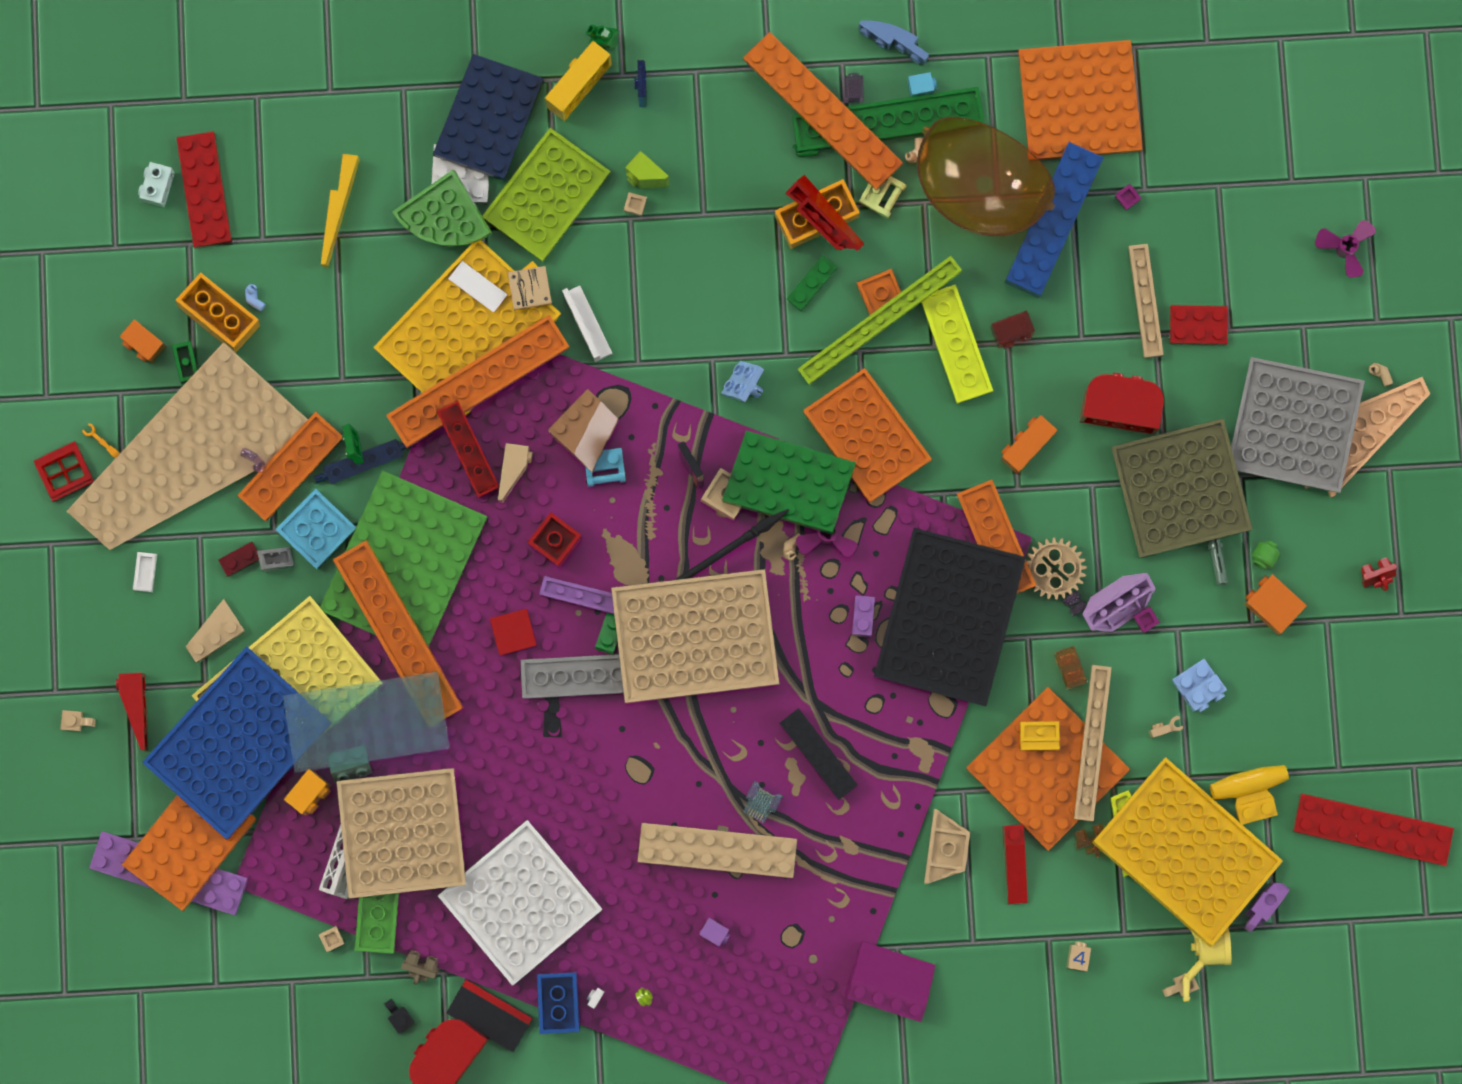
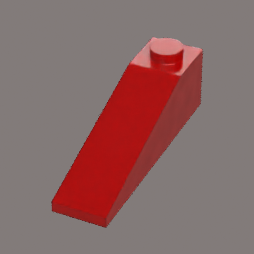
M119 674V679H116V689L119 690L140 750L148 751L145 674Z
M1024 824L1003 826L1008 904L1028 903Z

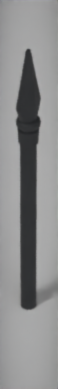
M789 509L760 520L756 526L751 527V530L749 529L741 537L675 580L692 578L745 542L754 539L755 536L758 537L761 533L769 531Z

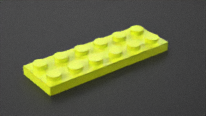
M956 284L937 290L921 302L956 403L959 404L993 392Z

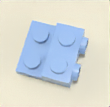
M1202 659L1172 679V682L1192 712L1198 710L1200 713L1209 707L1208 702L1213 699L1217 702L1225 696L1223 692L1227 690L1205 659Z

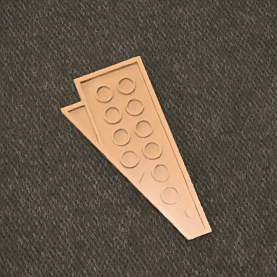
M1423 377L1360 403L1342 487L1430 395ZM1327 491L1330 498L1334 497L1337 494L1335 492Z

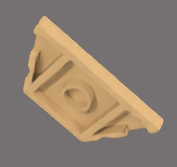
M937 809L933 811L924 884L958 874L966 869L970 832Z

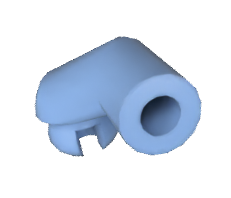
M249 284L245 289L246 302L261 312L266 304L258 299L256 285Z

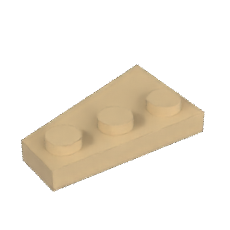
M225 599L221 601L186 645L187 650L196 663L245 632Z

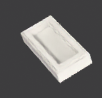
M137 552L133 583L134 591L153 593L157 554Z

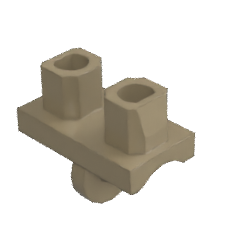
M411 950L408 957L402 963L401 969L409 971L408 976L414 978L413 984L418 985L420 980L427 982L428 977L435 979L440 969L437 968L438 958L428 956L426 963L419 962L421 953Z

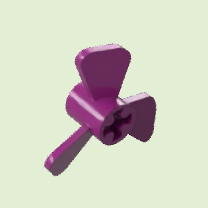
M1362 220L1358 223L1352 235H1346L1342 239L1329 230L1322 228L1317 233L1315 247L1318 249H1336V253L1341 258H1345L1346 276L1349 278L1360 277L1363 274V268L1354 253L1359 247V242L1374 235L1376 228L1368 221ZM1343 242L1352 245L1349 251L1345 250L1347 246L1343 245Z
M836 526L831 539H826L822 531L819 530L818 533L799 535L796 538V545L803 555L808 554L822 542L823 544L833 543L841 554L848 558L853 555L858 546L855 541L837 535Z

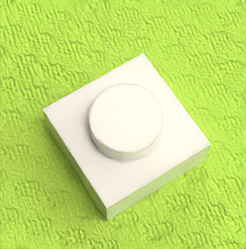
M597 988L596 991L592 989L587 997V1000H589L587 1005L595 1009L605 991Z

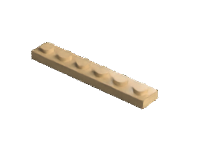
M1148 244L1132 245L1128 247L1143 357L1144 359L1161 357L1164 354Z

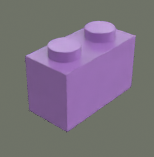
M855 596L852 636L871 638L875 597Z

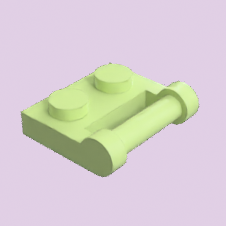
M890 176L877 190L868 184L859 203L888 219L891 215L890 211L900 193L907 186ZM893 185L895 189L884 208H882L879 204L889 186Z

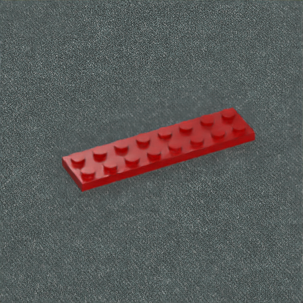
M1300 794L1293 832L1442 866H1447L1454 830L1452 827L1306 794Z

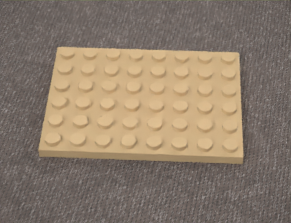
M765 569L611 588L625 703L779 685Z

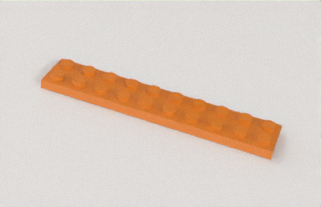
M771 32L743 57V60L875 190L903 165V162Z
M548 315L386 416L406 448L443 426L436 412L437 409L458 400L465 413L563 353L570 346L551 316Z
M365 540L334 558L335 565L428 726L431 727L464 708L369 542Z

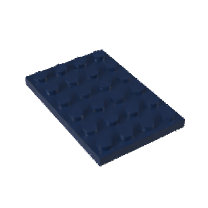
M473 54L433 156L505 181L544 78Z

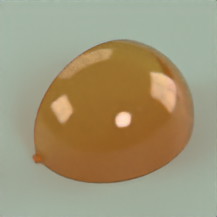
M962 117L941 118L935 121L931 127H924L922 133L925 134V137L921 142L917 157L920 184L931 204L953 224L980 235L1008 236L1030 228L1044 215L1046 210H1053L1055 204L1052 203V200L1055 196V185L1051 175L1032 152L1009 135L987 124Z

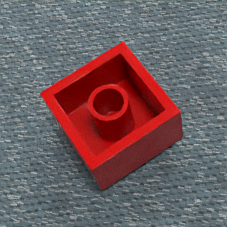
M550 512L527 543L560 568L581 541L582 535Z

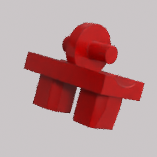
M1387 557L1378 561V570L1374 571L1371 564L1361 567L1362 585L1364 588L1373 585L1375 589L1381 587L1383 591H1387L1388 584L1392 583V578L1396 576L1397 566L1395 563L1391 564Z

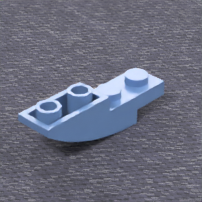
M860 21L859 32L866 38L871 37L874 39L879 47L889 50L894 44L899 52H905L910 55V59L915 63L924 65L927 62L929 54L916 45L918 41L917 36L888 23Z

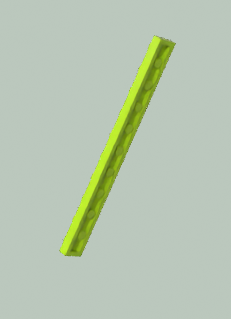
M949 256L799 367L798 371L809 385L962 273V269L952 256Z

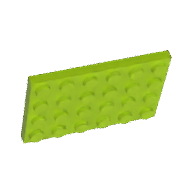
M549 128L482 217L543 262L611 174V171L552 128Z

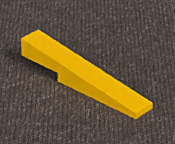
M343 154L338 191L330 190L321 258L323 268H328L360 162L358 155Z

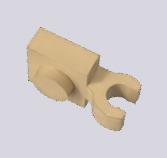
M62 710L60 730L81 731L82 726L95 727L96 719L83 718V712Z
M1180 716L1173 717L1168 725L1164 726L1163 722L1153 725V729L1148 731L1150 738L1182 730L1183 726L1176 727L1174 725L1175 720L1180 719Z
M1184 974L1173 978L1175 984L1162 990L1165 997L1179 992L1180 997L1183 996L1182 981ZM1195 978L1190 982V993L1200 989Z

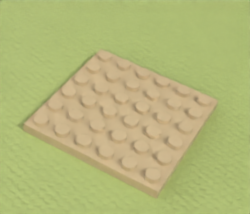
M454 768L337 781L348 898L466 885Z

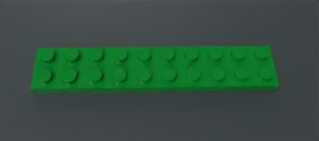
M979 87L847 106L880 140L984 125ZM799 114L792 115L798 152L832 148Z

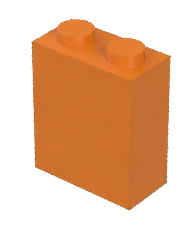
M1272 574L1269 577L1264 576L1258 583L1260 587L1256 592L1252 590L1245 597L1247 601L1244 605L1271 630L1280 635L1307 605Z

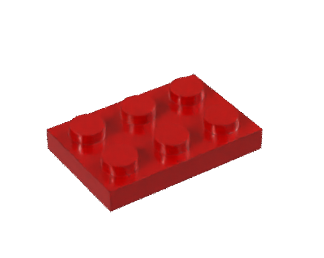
M1170 305V344L1227 345L1228 306Z

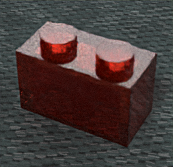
M1027 310L992 323L990 326L998 348L1003 347L1004 349L1014 346L1016 341L1021 340V342L1032 339V335L1035 333Z

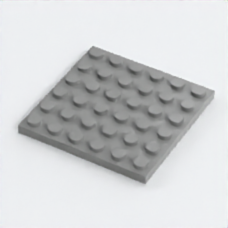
M1251 357L1231 445L1237 471L1341 493L1365 380Z

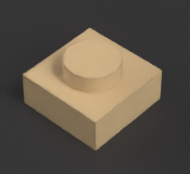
M629 192L624 212L642 217L647 197Z
M337 926L319 934L326 952L345 944Z

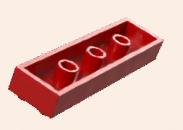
M456 400L437 409L436 412L477 497L499 488L459 401Z

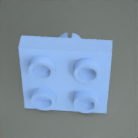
M740 361L734 367L733 374L725 383L721 394L742 402H746L750 394L755 398H759L761 394L758 391L763 393V388L756 383L764 369L758 365Z

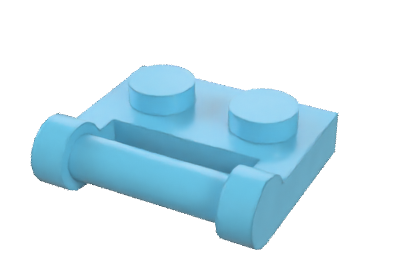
M622 448L602 450L603 453L598 458L593 471L619 469L618 474L593 477L592 472L586 468L588 487H593L594 484L620 481V483L626 482Z

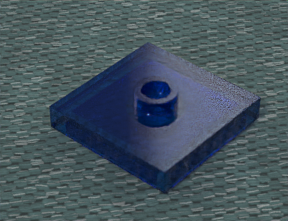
M637 60L638 78H634L635 90H638L639 107H646V65L644 60Z

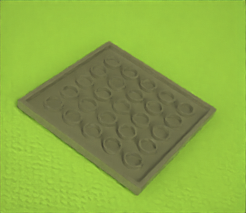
M1224 418L1111 447L1139 558L1253 530Z

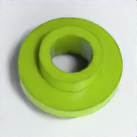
M641 987L636 993V998L643 1007L652 1004L653 996L648 989L645 990Z

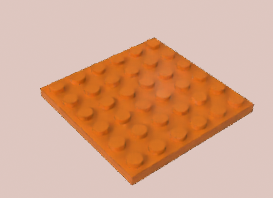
M1131 40L1018 50L1029 161L1061 159L1069 142L1097 155L1142 152Z
M1049 687L966 767L1021 825L1024 824V828L1047 851L1079 821L1073 818L1085 725ZM1059 721L1060 750H1020V722ZM1104 742L1102 745L1096 803L1130 770Z

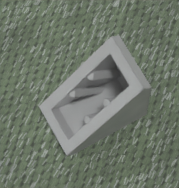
M290 547L257 551L261 570L265 573L294 566Z

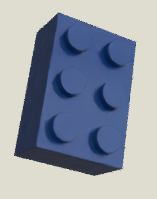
M577 972L537 974L540 1034L580 1032Z

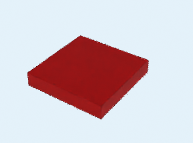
M527 608L490 618L499 656L537 646Z

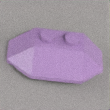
M1148 573L1122 576L1091 596L1082 615L1092 631L1113 632L1147 607L1151 595L1156 588Z

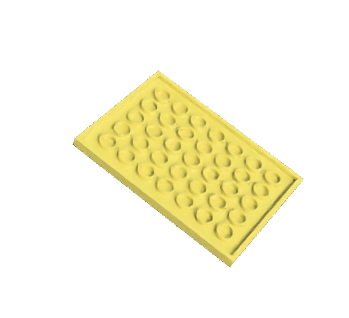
M311 596L249 647L332 722L322 735L383 685V682ZM231 663L191 695L196 702Z

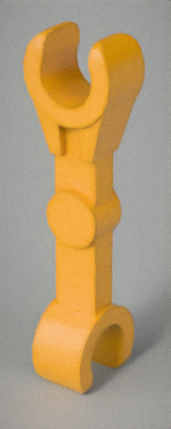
M89 423L88 425L92 428V431L87 433L85 430H82L83 434L97 439L98 443L106 447L109 454L116 458L120 452L111 445L109 446L103 438L101 439L96 434V428Z

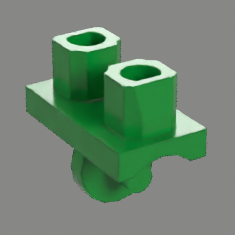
M589 25L586 31V35L591 38L589 43L594 41L599 46L609 50L616 48L618 44L617 35L620 33L619 30L605 26Z

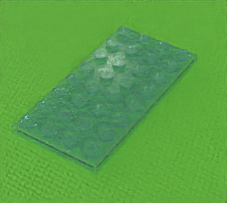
M438 671L283 695L295 773L307 771L308 769L316 770L450 748Z

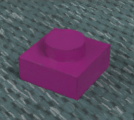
M1131 184L1114 196L1125 211L1142 199Z
M1150 606L1133 616L1142 633L1160 623Z

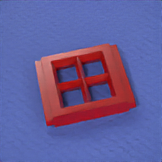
M76 441L34 460L52 502L94 482ZM74 454L78 463L65 469L61 459ZM58 462L62 471L48 477L45 467ZM80 466L84 476L71 482L67 472ZM63 474L67 484L54 489L50 480Z

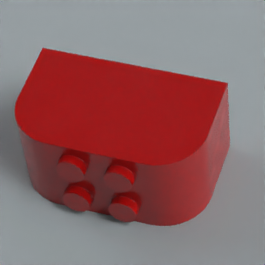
M1122 373L1099 375L1090 382L1084 392L1079 422L1155 435L1160 429L1164 403L1163 393L1155 383L1143 380V377L1140 376L1128 378L1124 377Z
M450 1019L442 1022L436 1029L432 1028L425 1037L428 1039L426 1043L420 1044L413 1053L416 1056L409 1068V1076L412 1083L456 1084L488 1042L489 1038L464 1020Z

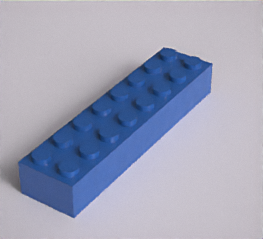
M1071 142L1067 144L1004 283L1037 298L1041 296L1104 157Z

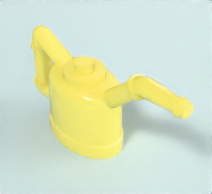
M1229 927L1212 947H1209L1192 932L1195 939L1194 943H1191V951H1195V956H1198L1199 960L1187 974H1184L1182 981L1183 1002L1190 1001V982L1204 965H1231Z

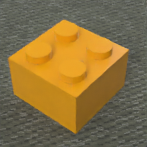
M308 769L284 800L301 814L307 816L310 813L312 815L318 808L317 803L319 800H324L331 792L329 788L332 785L316 772Z

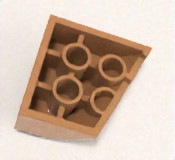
M587 389L548 431L558 443L593 473L598 458L601 457L602 450L610 439L619 419Z

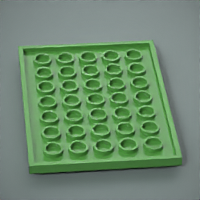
M382 470L346 551L365 540L369 542L429 647L488 517ZM337 568L320 608L330 616L376 635Z

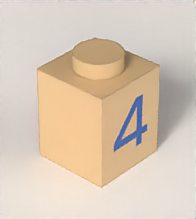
M1075 942V945H1070L1066 968L1088 971L1091 948L1086 947L1087 943Z

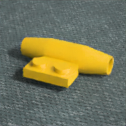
M1285 765L1259 767L1230 775L1210 784V792L1214 800L1236 798L1234 806L1237 818L1243 825L1278 815L1274 797L1268 789L1289 780V775Z

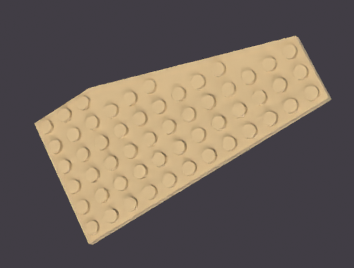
M223 342L75 501L67 512L104 546L111 550L265 466L308 419Z

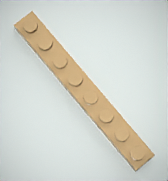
M1091 666L1073 818L1076 820L1094 821L1112 667Z

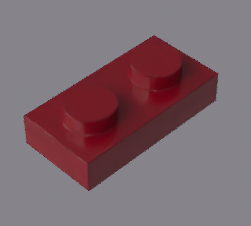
M250 542L220 558L218 561L227 577H230L259 561L258 550L254 543Z

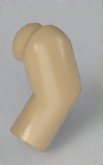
M924 138L914 139L915 149L907 152L905 155L908 163H916L924 156Z

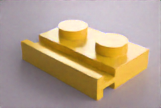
M1059 721L1020 722V750H1060Z

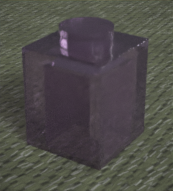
M849 73L848 76H844V103L863 102V75Z

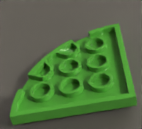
M451 170L392 211L397 220L417 237L437 245L463 246L478 242L492 234L455 170Z

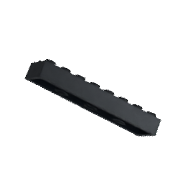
M799 708L779 723L838 800L858 786Z

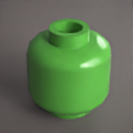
M1270 540L1259 542L1252 553L1253 563L1264 570L1273 568L1280 557V552L1277 549L1278 545Z

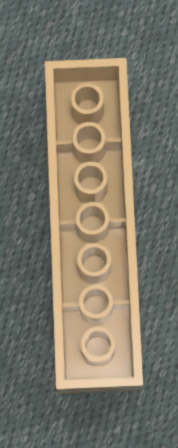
M642 823L638 862L793 878L797 839Z

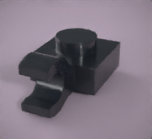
M392 998L384 1003L392 1014L388 1017V1020L398 1034L415 1023L406 1008L402 1007L399 1010Z

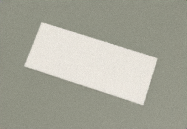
M463 261L448 278L492 312L498 308L508 295Z

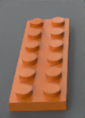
M315 412L237 496L267 522L343 440L342 435Z
M993 480L957 493L977 544L1024 556ZM1026 560L1017 594L1036 587Z

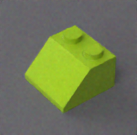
M641 151L625 167L626 176L628 177L626 180L633 187L637 185L640 189L666 188L670 185L669 176Z

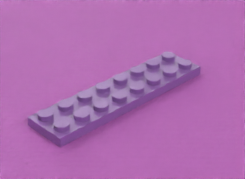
M102 831L89 868L151 888L122 866V863L138 843ZM217 869L192 902L236 916L248 878Z

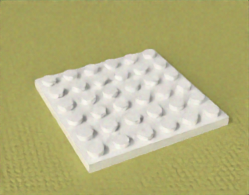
M528 820L465 872L466 885L447 887L438 895L512 986L603 910Z

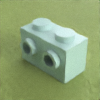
M150 162L149 167L145 168V180L138 190V195L142 202L165 207L175 174L171 167Z

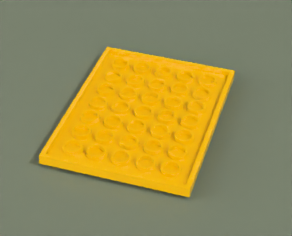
M480 240L472 243L373 348L423 393L546 316L550 315L555 322L562 314L552 304L514 311L508 272H513L514 270ZM462 261L508 294L494 312L448 279ZM470 409V410H468L467 412H465V413H464L465 416H466L472 409Z
M1166 757L1092 842L1209 947L1215 944L1283 862L1281 858Z

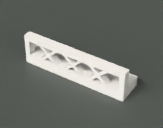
M581 286L569 291L568 288L562 290L594 361L597 362L612 355V351Z
M340 825L319 890L348 899L344 849L340 850L343 843ZM338 860V866L334 869L335 862ZM332 879L331 887L327 889L328 882Z

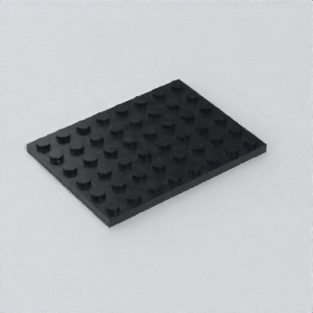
M914 528L874 677L986 707L1026 557Z

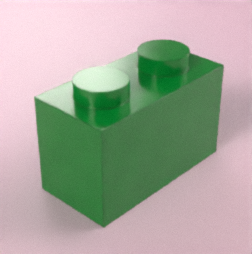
M191 341L172 345L181 385L185 384L198 370Z

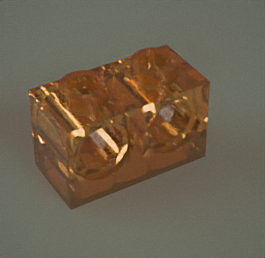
M1074 646L1054 653L1067 690L1087 683Z

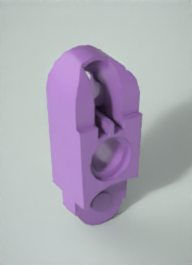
M1275 882L1270 884L1264 892L1261 891L1245 913L1250 918L1244 925V929L1251 932L1257 924L1261 926L1265 921H1268L1288 894L1290 888L1283 883Z

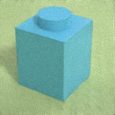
M931 72L908 76L907 82L911 97L933 94L934 89H937L935 77H931Z

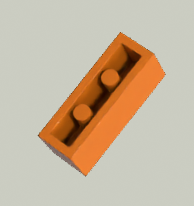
M1042 415L1038 418L1034 416L1027 424L1029 428L1025 432L1021 430L1014 438L1016 442L1012 446L1008 444L1001 452L1003 454L1001 460L1016 474L1030 462L1057 432V429Z

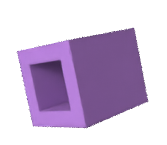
M708 918L699 934L717 946H720L721 943L725 945L730 937V934H728L729 929Z

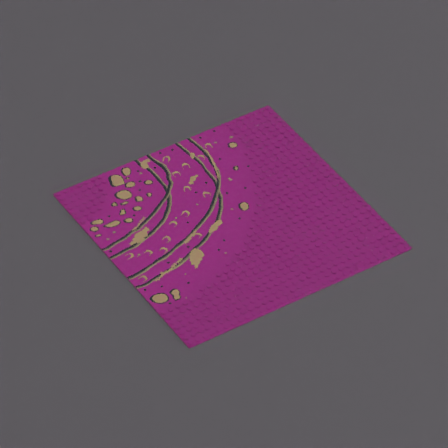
M559 354L481 402L466 415L499 488L506 443L529 446L530 452H533L532 462L528 463L527 469L503 503L498 501L499 488L477 497L444 426L413 444L399 476L403 480L488 517L429 646L464 708L429 727L377 636L340 620L338 625L339 631L383 682V685L322 735L270 792L237 875L248 878L245 888L246 892L356 935L359 897L345 899L319 890L341 825L337 784L331 775L328 755L365 745L372 774L362 778L454 768L465 872L528 820L603 910L513 986L438 897L447 887L399 893L395 951L407 956L411 950L421 953L419 960L425 963L428 956L438 958L437 968L535 1007H538L537 974L577 972L580 1024L729 1084H823L854 1004V1000L847 999L844 995L861 941L873 945L877 944L969 702L874 677L914 528L977 544L964 511L899 485L894 486L869 504L851 479L836 523L837 535L853 540L858 545L851 557H844L833 543L823 544L821 542L806 555L801 554L796 546V557L790 561L785 559L783 547L787 540L798 533L800 535L818 533V530L780 519L769 531L761 533L758 537L755 536L754 539L745 542L692 577L697 578L765 569L779 685L625 703L624 693L559 697L560 710L556 713V716L561 719L562 738L543 737L544 711L548 710L549 703L545 698L522 699L521 660L611 655L595 650L607 612L540 596L544 576L612 593L611 588L675 580L741 537L749 529L751 530V527L756 526L760 520L770 517L741 508L733 521L701 502V498L720 468L730 474L732 473L746 430L780 440ZM587 389L619 419L603 450L622 448L626 482L620 483V481L594 484L593 487H588L585 466L558 443L548 431ZM683 441L703 472L704 486L699 489L679 457L678 444ZM619 469L593 472L592 476L618 474ZM550 512L582 535L581 541L560 568L527 543ZM1014 530L1025 557L1031 543V537ZM822 532L826 539H831V534ZM856 595L875 597L871 638L852 636ZM527 608L537 646L499 656L490 618ZM618 643L613 655L619 654ZM798 708L858 784L840 800L835 797L779 724ZM560 728L556 733L549 732V734L557 736L560 733ZM310 769L332 786L329 788L331 790L329 795L324 800L320 799L317 803L318 808L312 815L309 813L306 816L288 804L284 798L306 771ZM757 790L774 798L762 818V814L754 809L752 811V808L748 812L749 805ZM642 823L797 839L793 878L639 863L638 853ZM338 860L335 862L334 869L338 866ZM332 879L329 880L327 889H330ZM708 918L729 929L728 934H730V937L725 945L721 943L720 946H717L699 935ZM641 987L645 990L648 989L653 996L652 1004L649 1006L645 1005L643 1007L636 998V993ZM597 988H600L605 993L595 1009L587 1005L589 1003L587 997L592 989L596 991Z

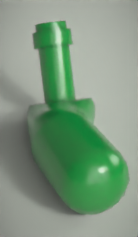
M797 144L793 145L797 152L796 155L799 157L816 156L819 153L818 150L798 152Z

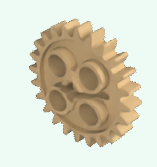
M1053 538L1052 543L1045 539V545L1038 542L1039 549L1032 547L1035 553L1027 554L1031 561H1026L1036 583L1034 592L1040 589L1041 597L1047 593L1048 599L1054 595L1056 600H1058L1059 594L1064 599L1066 598V592L1073 595V588L1079 590L1077 583H1084L1080 577L1086 576L1085 573H1082V570L1087 569V567L1081 564L1086 559L1079 558L1083 552L1076 553L1075 551L1078 546L1075 545L1071 548V541H1068L1065 545L1063 538L1060 539L1059 543H1057L1056 538ZM1055 549L1060 552V558L1056 561L1050 558L1051 551ZM1045 556L1053 565L1059 564L1060 567L1058 569L1069 580L1066 581L1057 572L1052 573L1053 568L1043 560V557ZM1066 563L1074 565V571L1071 574L1064 571ZM1039 564H1045L1047 567V572L1044 575H1040L1037 572ZM1054 577L1061 579V585L1058 588H1054L1051 585V580Z

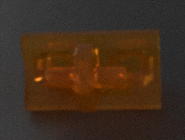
M1103 824L1092 826L1095 837L1088 839L1085 829L1074 832L1075 848L1079 849L1091 845V848L1085 849L1086 854L1094 853L1096 858L1100 857L1099 851L1101 850L1092 842L1104 829Z

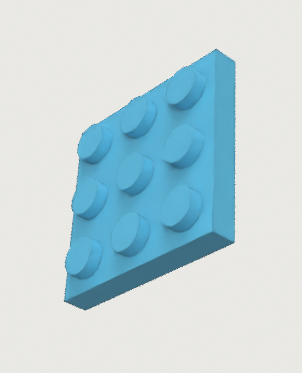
M315 489L275 530L318 570L354 533L356 527Z

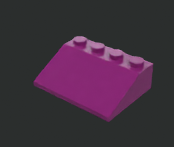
M861 941L844 997L921 1022L929 997L935 965Z

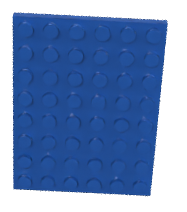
M246 646L142 763L228 840L327 730L332 722Z

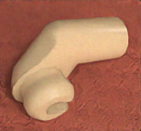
M1373 363L1369 366V372L1380 377L1384 387L1393 384L1386 366L1378 363Z
M799 533L784 543L783 556L789 561L796 557V538L800 535Z

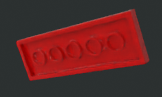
M214 131L177 137L193 247L201 248L232 242Z

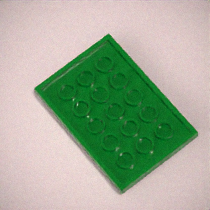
M746 430L722 501L768 516L789 509L781 520L833 535L856 462Z

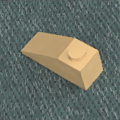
M506 443L498 495L499 503L505 501L527 469L528 463L532 462L533 452H530L529 446Z

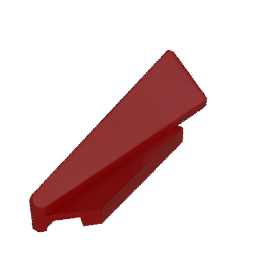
M805 175L800 177L787 190L785 194L800 204L796 210L836 250H844L846 248L858 251L864 245V242Z

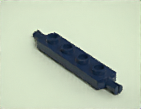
M397 439L363 451V463L357 465L352 459L344 458L324 466V473L314 476V479H318L316 480L317 484L325 480L333 484L403 457V450L408 448H406L403 442L400 443Z

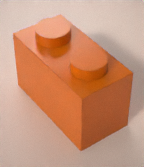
M135 319L119 336L123 340L121 344L130 351L132 348L138 352L136 356L144 363L148 360L152 364L167 347Z

